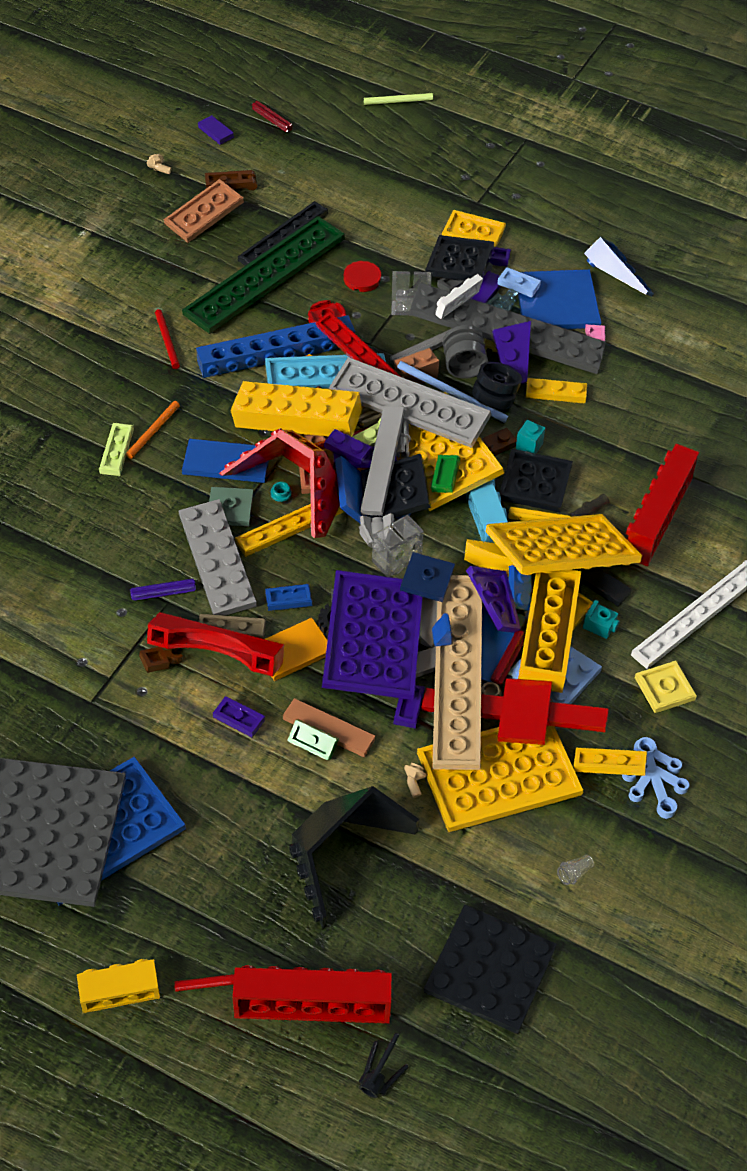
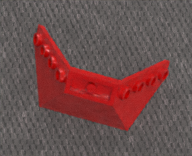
M280 428L273 431L270 438L256 443V447L253 450L243 452L240 455V459L229 462L224 466L225 469L219 473L222 476L235 475L281 455L310 473L311 536L314 538L326 537L340 506L337 475L325 451L293 430H283Z

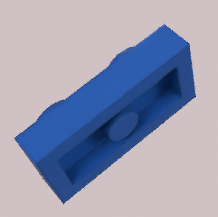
M514 565L509 566V584L516 611H530L532 575L521 574Z

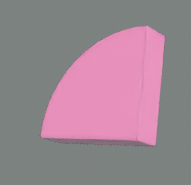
M585 326L587 336L605 341V326Z

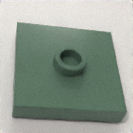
M211 487L209 502L220 499L228 524L231 526L249 527L253 489Z

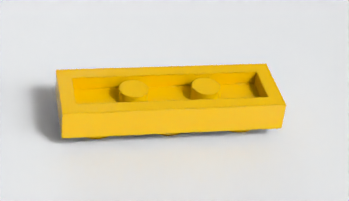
M527 378L525 398L585 403L587 383Z
M576 748L574 771L645 776L647 751Z

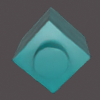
M527 420L518 432L516 449L537 453L543 445L545 427Z

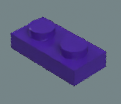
M336 429L332 431L324 442V448L358 465L362 464L371 451V446Z
M227 696L223 698L213 712V718L252 738L265 721L264 715Z

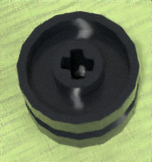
M485 362L480 366L477 380L472 389V395L478 402L487 407L500 410L513 407L522 377L519 372L508 365L499 362Z

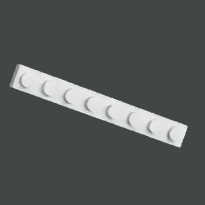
M747 560L633 649L631 656L646 669H649L747 590Z

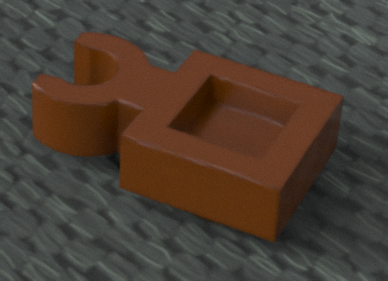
M154 647L141 650L139 657L146 672L150 673L169 668V663H181L183 655H174L178 653V648L163 650L162 647Z

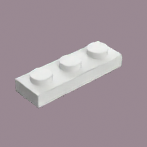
M478 274L471 279L468 278L460 287H455L446 297H441L437 302L438 307L435 315L442 319L476 295L480 290L483 278Z

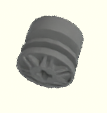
M460 325L449 330L443 337V348L448 372L454 377L461 379L477 376L481 364L488 362L484 336L481 330L470 325Z

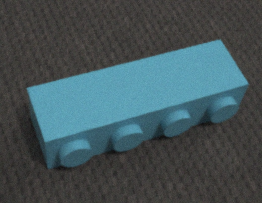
M493 479L465 493L481 540L490 543L495 542L486 533L487 524L508 522L507 511L505 507L502 508L501 496L495 490V481Z

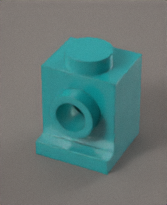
M594 600L585 615L583 629L607 639L610 633H615L620 621L617 620L618 613L599 605V601Z

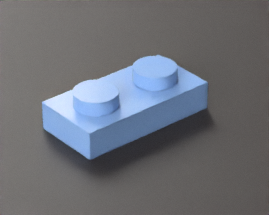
M507 267L498 278V285L529 297L534 296L541 284V280Z

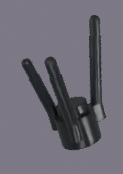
M395 1033L375 1070H371L379 1042L374 1041L363 1075L359 1080V1083H361L359 1089L372 1098H377L379 1094L384 1096L388 1088L408 1069V1065L404 1064L386 1083L384 1082L385 1076L380 1073L399 1038L398 1033Z

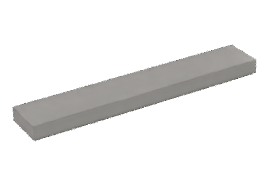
M383 407L361 506V513L363 515L383 516L405 414L404 407Z

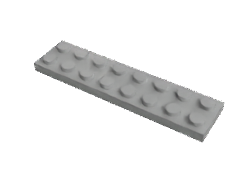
M349 357L328 388L359 392L362 406L380 413L383 412L384 406L404 407V420L408 424L470 448L474 446L491 417L490 410Z

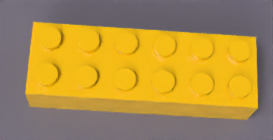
M243 381L231 408L235 427L267 431H275L282 428L283 430H293L298 434L327 437L336 429L353 437L363 408L359 392Z
M561 570L553 571L552 573H536L518 679L552 681V691L563 693L581 571Z

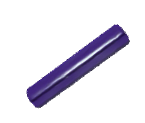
M185 579L133 587L130 590L131 598L135 601L193 592L196 590V584L194 579Z

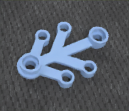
M640 738L634 744V751H644L642 750L643 748L648 750L647 769L645 776H641L637 784L631 787L629 798L633 802H640L645 788L651 781L658 799L657 813L662 818H671L675 815L677 803L674 799L667 797L662 780L673 785L676 793L685 794L688 791L689 782L684 778H678L673 775L680 772L682 762L677 758H671L658 751L654 740L651 738ZM655 760L667 765V771L656 766ZM675 764L678 768H673L671 765ZM622 775V778L627 782H632L636 779V775ZM678 784L684 785L685 788H680ZM633 792H638L640 795L635 796Z

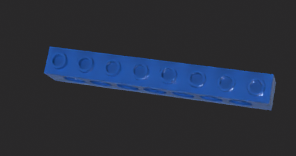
M348 315L337 317L355 333ZM316 322L196 347L200 371L203 378L265 365V358L303 357L308 354L312 355L340 348L317 328Z

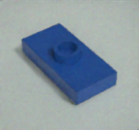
M309 584L265 589L268 611L312 606Z

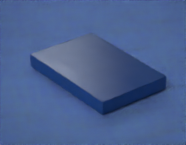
M340 456L335 459L340 508L361 524L360 517L367 516L361 513L364 497L362 475L357 468Z

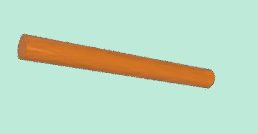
M173 401L126 452L128 458L132 459L180 407L177 401Z

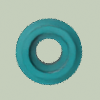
M285 482L275 483L270 491L271 497L279 502L288 500L292 495L291 488Z

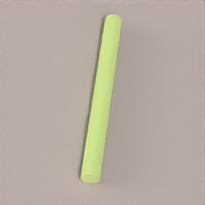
M433 93L364 98V105L433 100Z

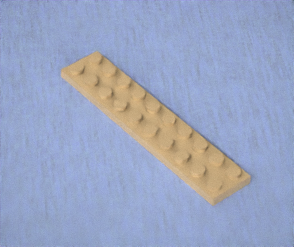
M452 575L443 602L437 601V621L444 613H448L452 631L451 645L436 646L433 769L480 770L482 600L469 575Z

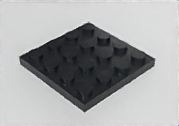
M464 904L424 987V993L518 1034L557 944Z

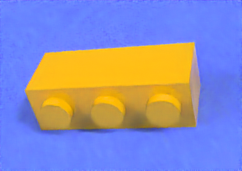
M140 959L127 965L114 964L109 968L100 970L88 969L83 973L77 974L83 1013L160 998L154 959Z

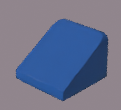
M444 613L432 628L435 646L451 645L452 631L448 613Z

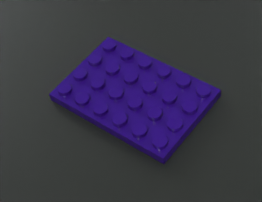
M336 570L322 688L413 700L422 596L400 591L403 579Z

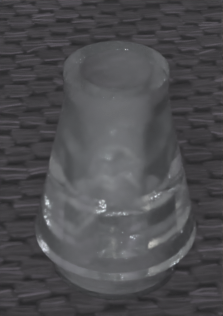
M587 854L562 862L557 869V875L565 885H573L594 866V862Z

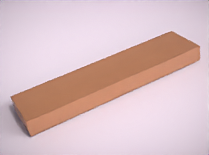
M295 698L283 714V720L293 725L296 719H300L338 737V746L362 757L366 756L375 741V735Z

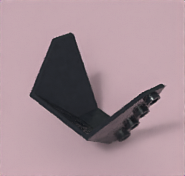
M374 786L324 802L292 834V844L289 845L290 854L293 859L297 858L299 864L296 865L300 880H305L306 886H304L306 898L308 901L312 900L314 905L312 914L315 922H320L322 930L326 927L327 915L312 853L343 822L414 835L419 831L420 819Z

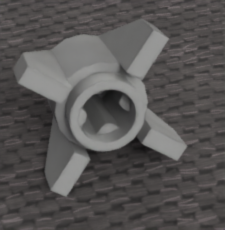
M390 513L383 516V518L361 516L359 530L364 541L375 551L384 550L389 545L393 533L394 515Z

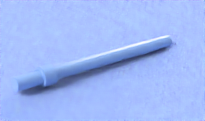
M400 361L397 366L398 369L455 398L490 410L491 416L503 423L508 418L506 414L481 404L473 397L403 361Z

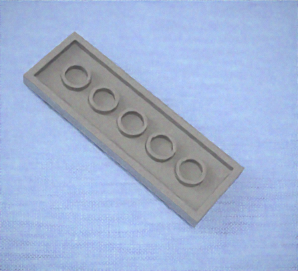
M220 499L178 510L213 615L225 616L256 607V600Z

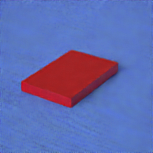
M506 678L498 742L545 745L552 681Z

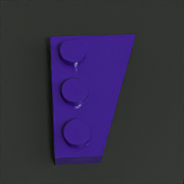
M531 321L492 330L500 363L508 365L520 373L522 377L521 385L527 383Z
M470 566L466 572L497 630L511 633L519 631L521 627L507 572Z

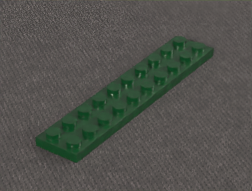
M317 216L183 308L182 313L190 321L208 334H211L345 239V233Z

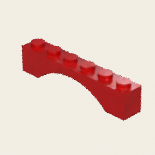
M161 612L148 623L147 644L166 649L198 648L216 651L239 660L253 672L272 677L283 664L284 644Z

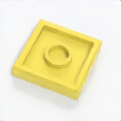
M677 661L635 674V679L654 713L696 700L697 695Z

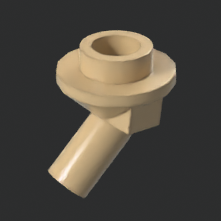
M153 154L147 160V166L155 171L170 175L172 170L171 167L162 165L164 158L160 154Z
M411 763L410 766L405 765L404 769L408 776L407 784L412 797L416 798L422 795L417 780L425 778L426 773L423 772V767L415 763Z

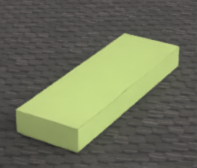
M112 424L99 467L100 474L121 475L126 452L128 451L134 431L133 425Z

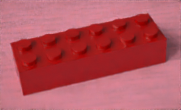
M675 444L672 451L668 450L664 459L665 465H660L657 472L658 478H653L649 487L650 493H645L641 503L643 507L637 508L634 515L635 522H630L626 531V535L629 536L626 539L642 555L640 564L647 567L650 564L693 479L699 456L698 451L679 444Z
M245 965L241 968H235L232 996L234 1018L389 1024L392 973H386L383 970L360 972L357 969L334 971L330 968L308 970L304 967L282 969L277 966L265 969Z

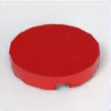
M357 261L349 264L344 269L343 280L345 285L354 291L355 289H359V292L372 291L378 287L381 281V271L379 267L371 262Z
M330 300L318 301L310 307L308 321L309 323L317 322L329 311L336 317L346 316L345 308L340 303H331Z

